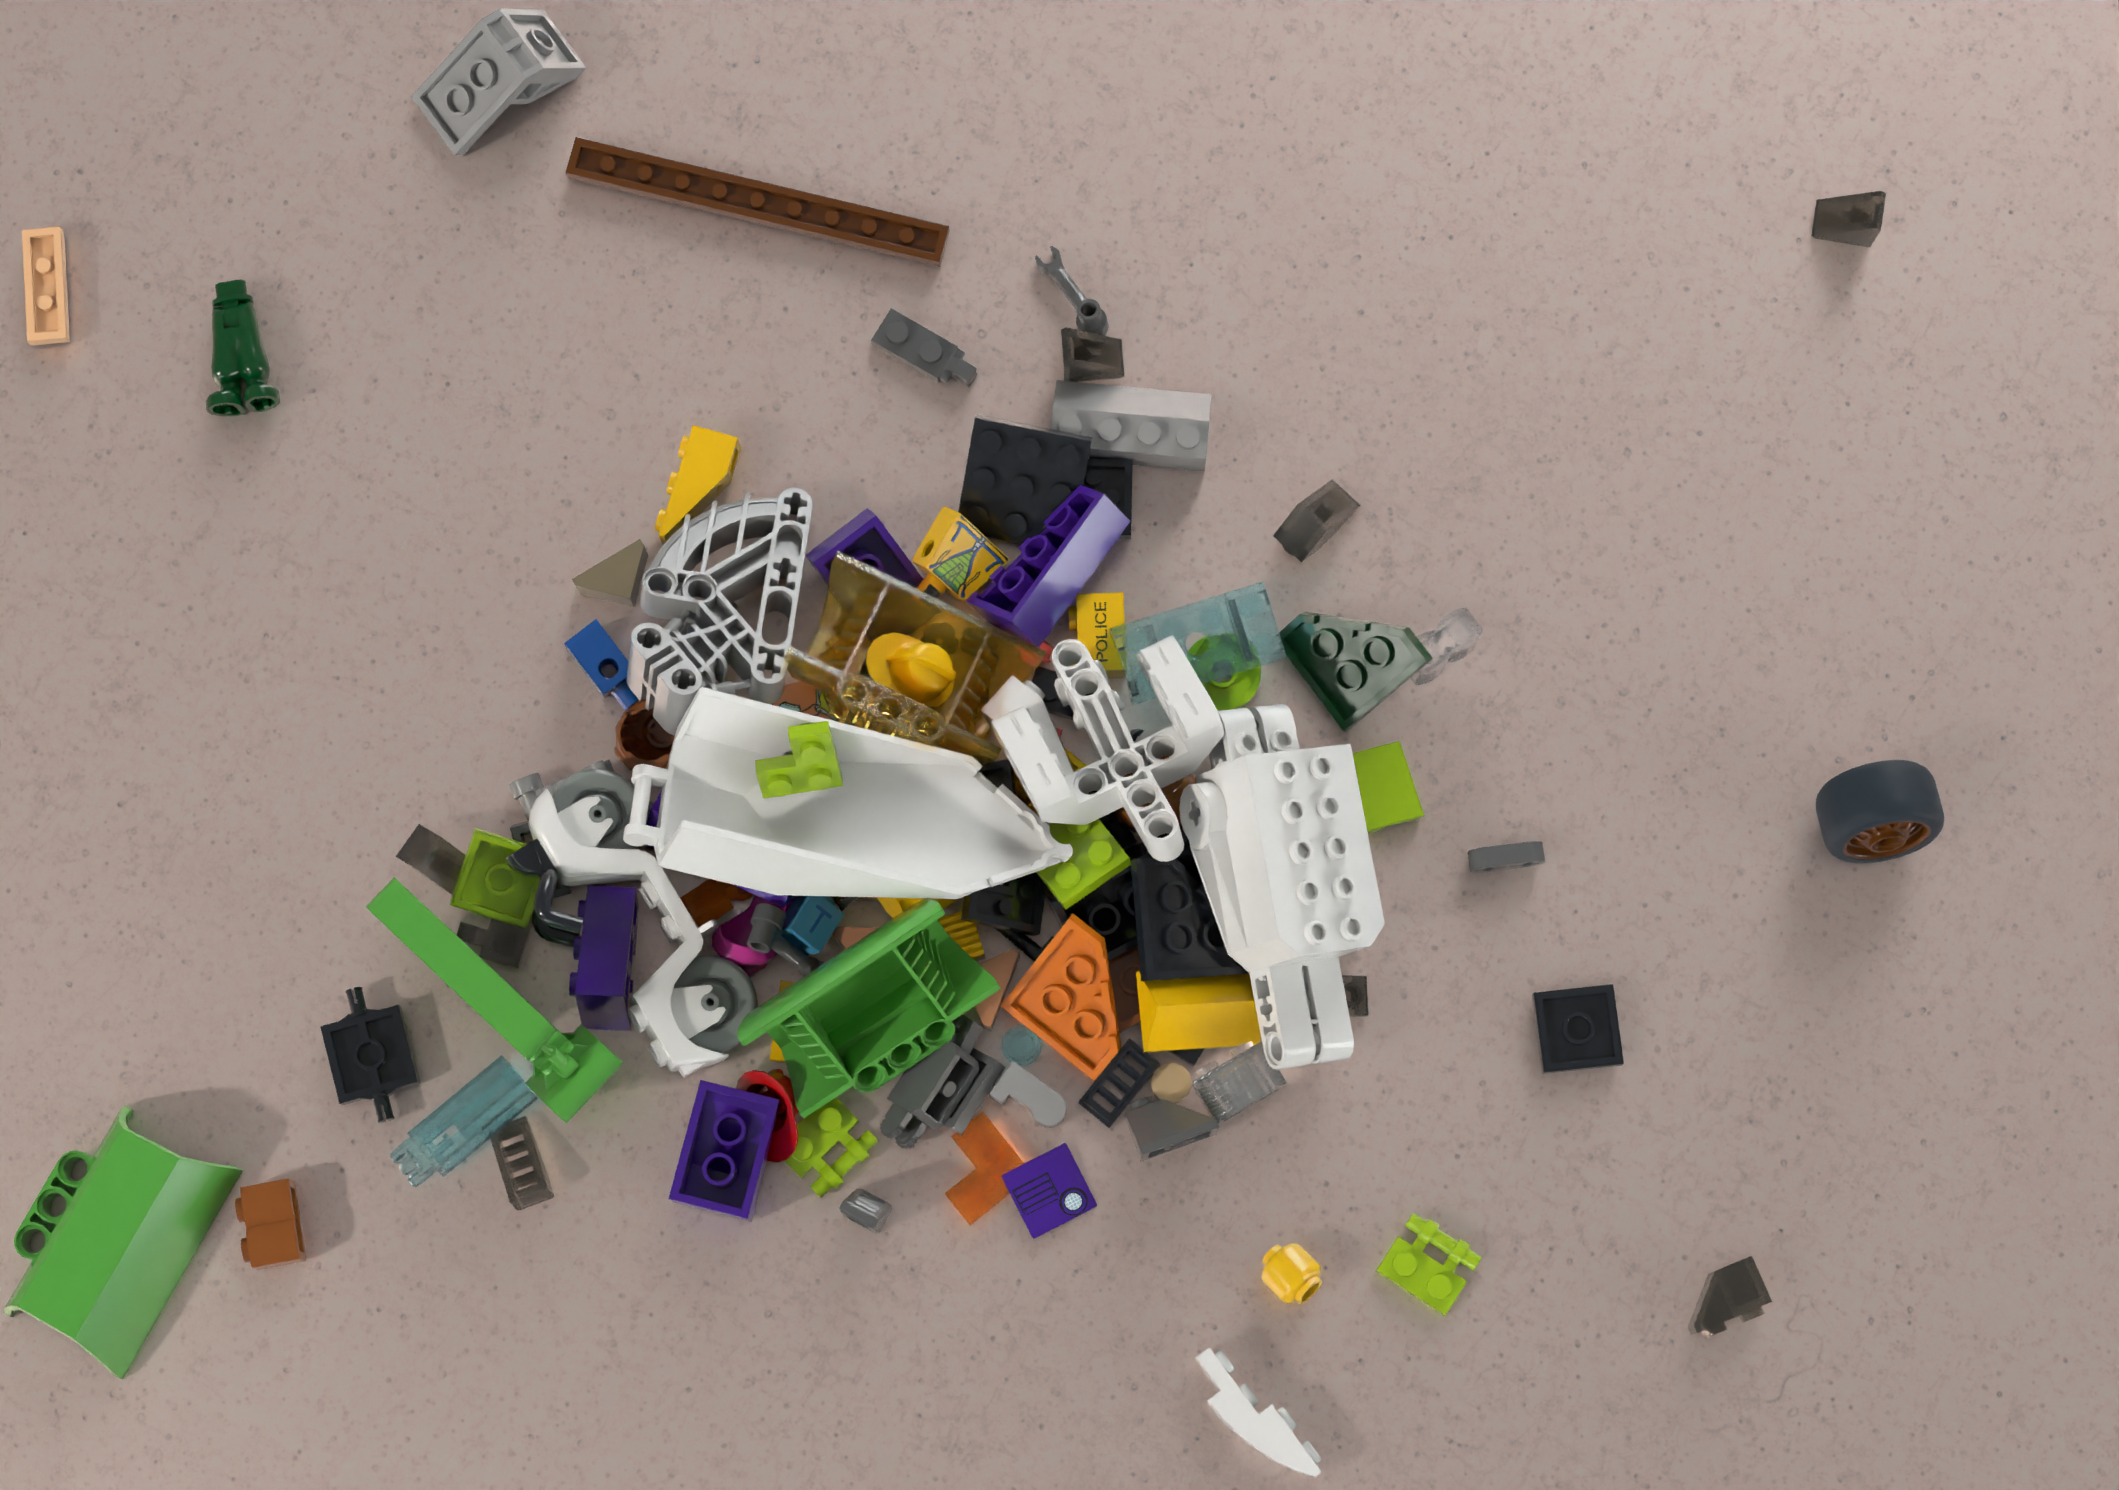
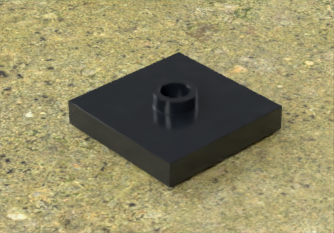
M1613 984L1535 992L1532 994L1542 1074L1622 1066L1624 1064Z

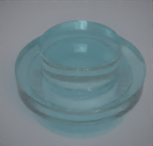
M1024 1025L1010 1028L1002 1039V1051L1005 1058L1009 1062L1014 1061L1019 1066L1033 1063L1041 1053V1038Z

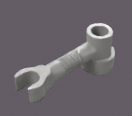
M610 759L598 761L581 770L605 769L614 772ZM534 773L513 781L509 784L514 799H519L525 816L529 820L530 810L539 795L545 789H548L553 797L558 787L571 776L544 787L539 773Z

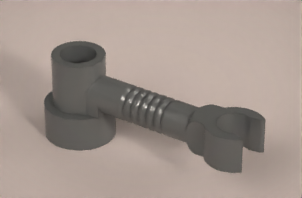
M1050 246L1055 259L1050 264L1043 263L1036 255L1035 259L1038 270L1044 275H1049L1076 309L1078 314L1076 325L1080 336L1088 341H1097L1103 338L1109 328L1107 316L1100 308L1099 303L1096 300L1087 299L1073 279H1071L1062 264L1059 250Z
M770 904L756 905L751 918L753 927L747 941L748 947L760 953H768L770 949L774 950L796 966L803 977L825 963L815 957H809L782 937L781 931L786 920V914L783 910Z

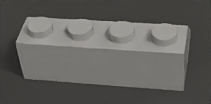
M1057 380L1050 429L1093 437L1089 458L1133 459V465L1205 471L1212 394Z

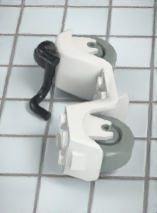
M589 769L578 772L567 778L555 791L553 797L548 789H545L539 795L530 810L528 822L534 841L505 859L509 867L524 876L540 878L532 915L534 930L541 938L549 942L569 947L574 946L575 936H580L584 918L558 912L551 908L557 881L566 886L641 881L640 885L642 888L639 889L643 900L650 910L655 907L658 909L662 916V922L659 925L670 944L677 942L680 947L635 992L630 1001L631 1007L629 1008L630 1011L627 1012L628 1016L639 1033L646 1030L652 1041L648 1049L660 1068L666 1065L670 1072L680 1071L684 1078L699 1068L716 1065L728 1058L729 1055L723 1052L732 1049L740 1043L736 1035L740 1023L748 1013L758 1007L755 987L747 973L734 962L717 956L698 957L703 946V939L709 937L718 926L715 919H712L698 928L662 867L658 866L657 859L648 852L636 849L637 846L624 842V829L630 823L635 786L622 775L610 770Z

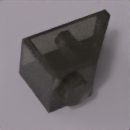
M1332 479L1298 503L1273 537L1282 544L1287 553L1303 562L1318 551L1361 505Z
M418 824L396 857L452 896L465 854L439 835Z

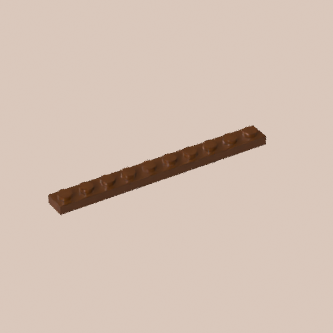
M575 137L565 172L567 178L938 267L941 266L950 232L949 226L577 137Z

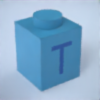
M796 896L785 913L786 920L781 931L782 937L807 955L820 953L845 914L835 906L836 902L831 896Z

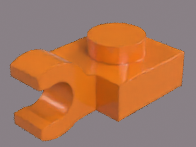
M708 879L680 897L698 927H701L712 919L718 920L722 915L733 909L734 906L730 902L731 900H747L754 894L729 883Z

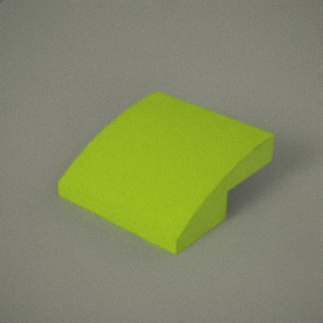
M1400 741L1353 753L1368 834L1376 833L1386 827L1415 821L1425 816Z

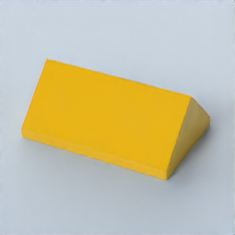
M1140 971L1136 972L1144 1052L1259 1045L1261 1034L1250 974L1141 982Z

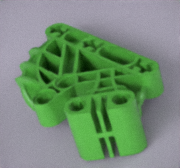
M395 877L366 906L376 918L528 1061L533 1063V1075L525 1084L565 1123H568L623 1064L616 1055L582 1024L574 1032L561 1033Z

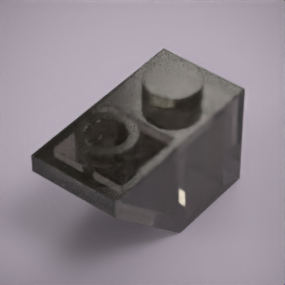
M1752 1256L1707 1275L1688 1325L1691 1335L1702 1331L1704 1338H1708L1727 1330L1725 1321L1739 1316L1743 1323L1765 1314L1762 1306L1772 1302Z

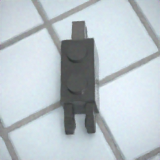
M960 1015L952 1021L955 1026V1034L952 1039L905 1070L887 1097L893 1104L880 1124L881 1133L887 1138L892 1139L894 1137L895 1143L903 1149L907 1150V1148L911 1149L912 1146L914 1147V1144L917 1143V1140L920 1139L928 1126L935 1130L945 1125L979 1072V1062L970 1053L983 1028L965 1015Z

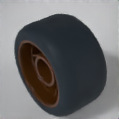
M1907 760L1879 761L1849 769L1829 780L1817 794L1815 803L1826 848L1834 857L1850 863L1882 862L1911 854L1935 840L1944 825V812L1933 775L1926 767Z

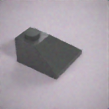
M1153 1096L1144 1097L1130 1103L1131 1110L1125 1112L1124 1115L1141 1162L1217 1135L1219 1129L1217 1119L1165 1099L1154 1102Z

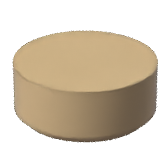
M1165 1063L1159 1066L1151 1079V1089L1154 1096L1158 1100L1165 1099L1173 1103L1183 1101L1191 1089L1189 1072L1177 1063Z

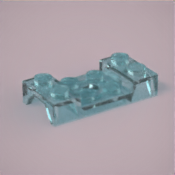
M1264 582L1109 629L1124 671L1132 705L1157 698L1142 672L1136 655L1139 654L1140 650L1171 635L1175 637L1202 684L1287 658ZM1193 632H1199L1207 639V649L1201 655H1193L1186 648V639Z

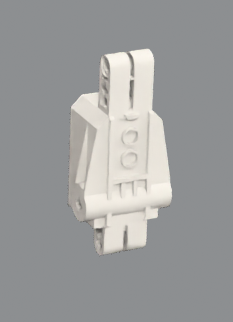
M1285 704L1250 707L1248 709L1219 710L1218 714L1221 718L1225 735L1209 753L1212 769L1195 776L1196 783L1189 784L1184 788L1180 798V820L1183 831L1189 839L1190 848L1227 953L1250 974L1265 1058L1269 1066L1276 1070L1305 1066L1311 1063L1318 1064L1348 1059L1353 1052L1354 1038L1338 956L1372 946L1385 924L1351 744L1299 749L1294 718L1291 710Z

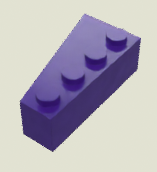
M1082 485L1044 521L1046 529L1040 535L1033 536L1032 538L1028 537L1018 547L1021 554L1006 569L1000 565L989 576L993 582L980 595L975 591L966 600L994 628L1038 648L1045 638L1050 635L1055 624L1074 602L1079 591L1097 570L1100 562L1119 540L1122 532L1130 523V520L1105 494Z

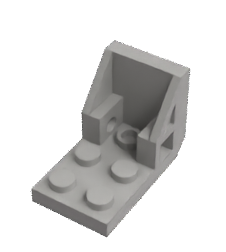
M498 9L482 18L411 97L454 156L464 155L510 104H529L577 79L586 69V66L544 10Z

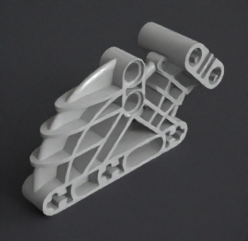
M788 488L779 495V498L750 499V493L745 492L744 500L727 503L718 507V501L713 500L710 510L696 516L692 520H690L691 515L685 514L683 526L661 547L650 568L644 573L640 594L642 610L649 616L671 621L665 628L655 623H643L633 629L630 640L627 684L640 701L646 699L645 707L648 711L654 708L653 717L669 734H676L679 723L701 687L731 695L735 694L736 690L748 688V693L753 700L766 704L775 703L781 698L785 685L813 508V499L805 490ZM789 514L797 515V520H789ZM763 537L741 550L743 540ZM737 542L734 555L707 570L708 559L711 553L726 545ZM702 561L700 572L692 571ZM779 579L787 580L786 587L778 586ZM764 585L755 633L732 606V603ZM655 590H660V591H663V592H665V593H656V592H653V591H655ZM693 597H701L704 598V600H697ZM773 611L786 615L789 623L786 640L779 645L768 644L762 638L763 620L768 613ZM683 622L692 623V625L688 626L687 634L682 635L680 631L684 627ZM728 664L743 681L733 683L730 680L724 682L727 678ZM764 669L772 670L771 679L763 677Z

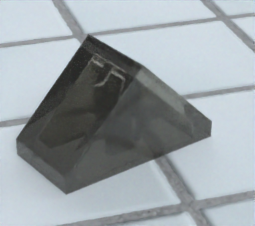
M1875 191L1816 200L1811 236L1815 239L1871 247L1881 231L1886 193Z
M1067 327L1061 329L1064 381L1079 382L1124 377L1121 339Z

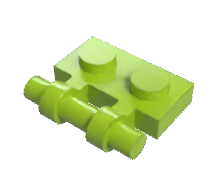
M834 1098L805 1117L797 1125L798 1143L796 1150L787 1160H784L802 1179L813 1168L820 1173L821 1176L810 1186L820 1198L832 1187L837 1189L844 1182L842 1177L858 1161L862 1164L870 1156L868 1151L879 1141L868 1129L857 1140L849 1134L860 1121L837 1098ZM840 1142L847 1150L829 1166L823 1158Z
M1412 1213L1405 1227L1418 1236L1412 1245L1398 1236L1376 1269V1272L1441 1315L1446 1316L1467 1282L1454 1273V1270L1459 1263H1462L1474 1271L1482 1257L1470 1250V1244L1461 1238L1456 1241L1439 1230V1224L1430 1218L1425 1221L1415 1213ZM1429 1242L1448 1254L1443 1265L1423 1253Z

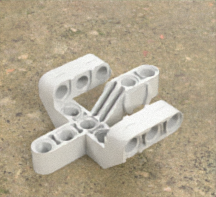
M1173 635L1140 650L1136 657L1143 674L1173 725L1134 743L1120 712L1125 709V704L1120 695L1110 688V681L1101 662L1098 659L1093 660L1082 642L1075 639L1061 641L1052 651V660L1058 677L1055 679L1054 686L1063 707L1070 705L1074 712L1073 724L1076 730L1079 731L1085 728L1099 761L1064 776L1057 755L1055 753L1051 754L1042 728L1039 723H1034L1028 707L1025 708L1024 706L991 721L993 731L1042 822L1086 825L1124 807L1149 854L1158 861L1167 862L1174 860L1182 853L1184 841L1177 816L1161 788L1194 773L1225 735L1221 718L1214 703ZM1165 756H1170L1167 759H1160ZM1135 773L1132 776L1123 777L1126 774ZM1091 791H1097L1094 794H1088ZM1152 803L1147 807H1140L1143 804ZM1164 833H1168V834H1169V835H1167L1166 837L1157 838V837H1158L1159 835H1161V834H1164Z

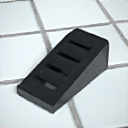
M1129 1038L1079 1100L1078 1104L1106 1127L1110 1128L1149 1081L1153 1073L1160 1066V1063ZM1128 1054L1146 1068L1142 1074L1124 1061ZM1117 1068H1120L1135 1081L1132 1087L1114 1074ZM1107 1080L1125 1094L1121 1100L1103 1086ZM1096 1093L1100 1094L1115 1107L1111 1113L1092 1099Z

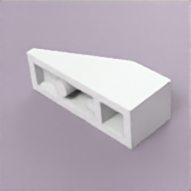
M1012 675L981 709L988 725L992 728L991 721L1022 706L1028 707L1034 723H1039L1051 754L1055 753L1057 755L1064 776L1075 772L1043 701L1045 694L1033 682L1027 680L1025 683H1022Z

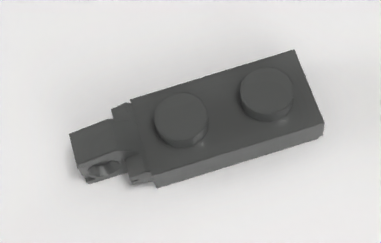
M892 308L871 339L873 346L937 383L939 381L948 383L952 377L970 387L977 375V368L963 360L965 352L960 350L958 346Z

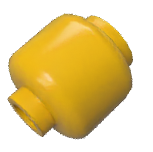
M1291 1243L1284 1247L1277 1244L1262 1259V1262L1265 1264L1261 1273L1262 1282L1284 1303L1298 1302L1303 1304L1318 1291L1322 1284L1320 1264L1297 1243Z

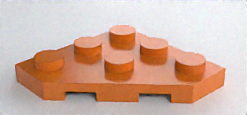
M1072 914L1000 1007L1095 1081L1121 1049V1040L1105 938L1075 914Z

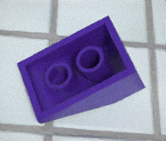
M868 508L805 555L871 642L877 639L879 635L895 632L910 635L945 608L939 599L930 607L913 593L923 581V577L879 518Z
M700 1080L668 1199L674 1203L752 1222L763 1181L780 1100Z

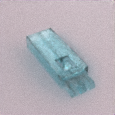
M501 1055L407 1133L410 1137L392 1151L390 1158L395 1164L401 1163L399 1169L403 1175L411 1174L408 1177V1181L413 1187L421 1185L436 1171L444 1177L535 1102L538 1097L525 1084L526 1082L514 1067ZM454 1124L457 1127L458 1132L452 1137L445 1133L442 1136L444 1139L437 1145L433 1143V1140Z

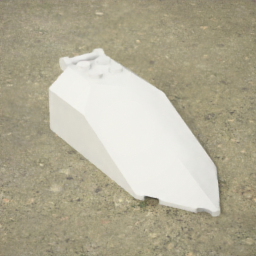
M704 687L699 688L677 727L666 769L648 764L634 766L631 780L635 787L630 823L625 826L623 836L624 842L632 846H654L659 867L770 894L793 896L959 899L973 892L994 887L1063 861L1066 862L1073 854L1072 846L1057 842L1050 834V826L1046 822H1042L1040 817L1006 786L1002 784L997 788L979 771L983 766L972 756ZM829 721L842 771L843 786L763 799L756 775L755 760L793 754L789 742L788 727ZM652 786L662 788L657 827L646 825Z

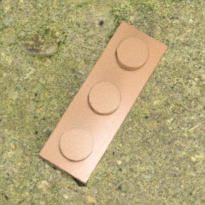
M60 226L22 230L27 342L31 346L70 342L64 230Z

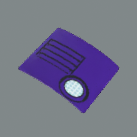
M1066 1143L1002 1175V1179L1033 1239L1097 1206Z

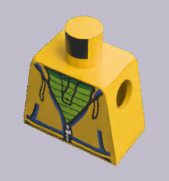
M944 506L913 556V563L927 575L913 593L930 607L935 604L944 591L950 596L964 601L990 579L989 576L1000 565L1003 567L1010 559L961 513Z

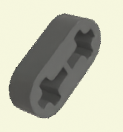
M1540 841L1482 847L1467 852L1470 872L1472 873L1524 868L1545 863L1543 843Z

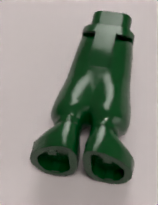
M245 280L218 283L215 285L217 298L212 301L213 353L211 368L213 380L220 387V391L209 395L206 400V410L211 415L231 417L244 415L246 413L245 405L252 412L270 410L280 403L279 391L274 386L267 384L270 376V367L261 341L253 306V297L247 294ZM243 379L246 381L247 388L245 389L244 398L241 391V384Z

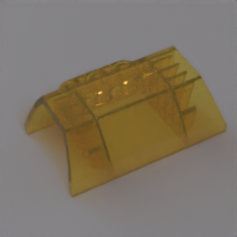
M837 551L831 566L820 624L806 653L789 646L784 660L788 664L787 671L793 678L831 696L828 704L829 713L838 722L969 755L980 764L986 765L998 758L1002 748L986 741L992 728L988 725L981 709L1012 675L1023 683L1041 663L1046 651ZM895 632L908 635L924 643L939 645L950 656L953 671L956 672L953 691L948 699L931 709L860 675L861 666L872 642L879 635Z

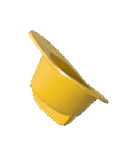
M894 632L881 635L872 642L867 650L866 666L868 673L876 685L887 692L916 705L928 708L939 706L945 702L953 691L956 672L953 671L950 656L939 645L924 643L908 635Z

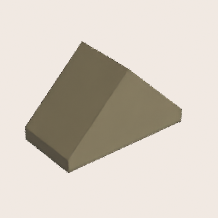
M639 539L572 580L581 595L635 607L648 553L644 544Z

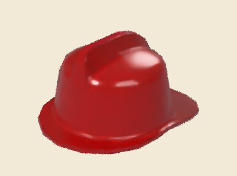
M773 1069L768 1073L757 1070L746 1072L737 1081L736 1089L780 1100L767 1161L778 1163L787 1160L795 1152L798 1143V1128L795 1117L799 1111L795 1104L791 1080L783 1074L781 1069Z

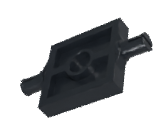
M355 987L354 990L348 989L345 991L351 1014H348L338 1022L323 1025L320 1028L339 1104L346 1105L360 1100L373 1101L378 1123H384L386 1120L391 1121L395 1119L389 1096L399 1089L420 1084L401 1006L395 1005L381 1010L367 1009L362 991L363 988Z

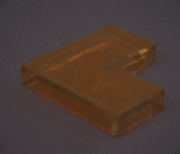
M983 1111L970 1121L962 1135L956 1132L951 1136L976 1168L945 1193L946 1197L969 1226L1010 1195L1002 1175L1024 1164Z

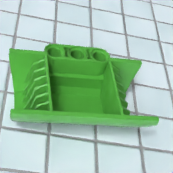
M929 898L921 899L752 1010L740 1023L736 1035L744 1047L767 1032L781 1048L790 1076L795 1104L803 1118L852 1086L859 1092H872L948 1043L955 1034V1026L952 1021L1001 989L996 979L968 955L945 931L938 919L946 913L938 901Z
M125 1105L116 1116L94 1156L77 1150L69 1151L63 1154L55 1165L14 1237V1246L17 1253L24 1258L31 1259L32 1262L3 1311L9 1317H14L17 1310H21L67 1336L120 1379H123L243 1172V1170L235 1166L215 1164L180 1156L130 1130L127 1127V1122L134 1110ZM84 1160L87 1164V1173L83 1179L75 1181L72 1177V1168L76 1162ZM62 1195L66 1200V1209L62 1215L55 1217L51 1212V1204L56 1197ZM41 1231L45 1236V1245L41 1251L34 1253L30 1248V1240L35 1233Z

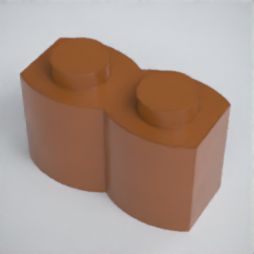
M288 1178L240 1187L241 1198L235 1199V1209L239 1222H245L246 1238L241 1239V1251L244 1261L250 1262L251 1267L256 1270L306 1261L295 1182Z

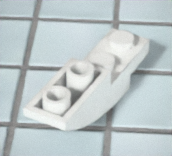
M1209 1347L1195 1358L1219 1390L1207 1403L1236 1435L1258 1452L1291 1470L1311 1477H1316L1322 1472L1317 1466L1322 1461L1321 1457L1308 1440L1301 1444L1292 1430L1297 1425L1285 1408L1281 1407L1279 1410H1276L1273 1405H1270L1258 1414L1254 1408L1259 1404L1258 1399L1245 1383L1238 1387L1230 1376V1373L1235 1369L1221 1350L1214 1354Z

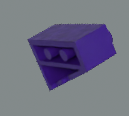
M587 885L586 900H579L578 917L584 919L582 923V936H575L573 957L574 960L579 961L577 972H571L569 995L576 998L581 1024L587 1029L631 1031V1020L627 1013L629 993H633L634 980H631L633 956H636L639 903L635 887Z

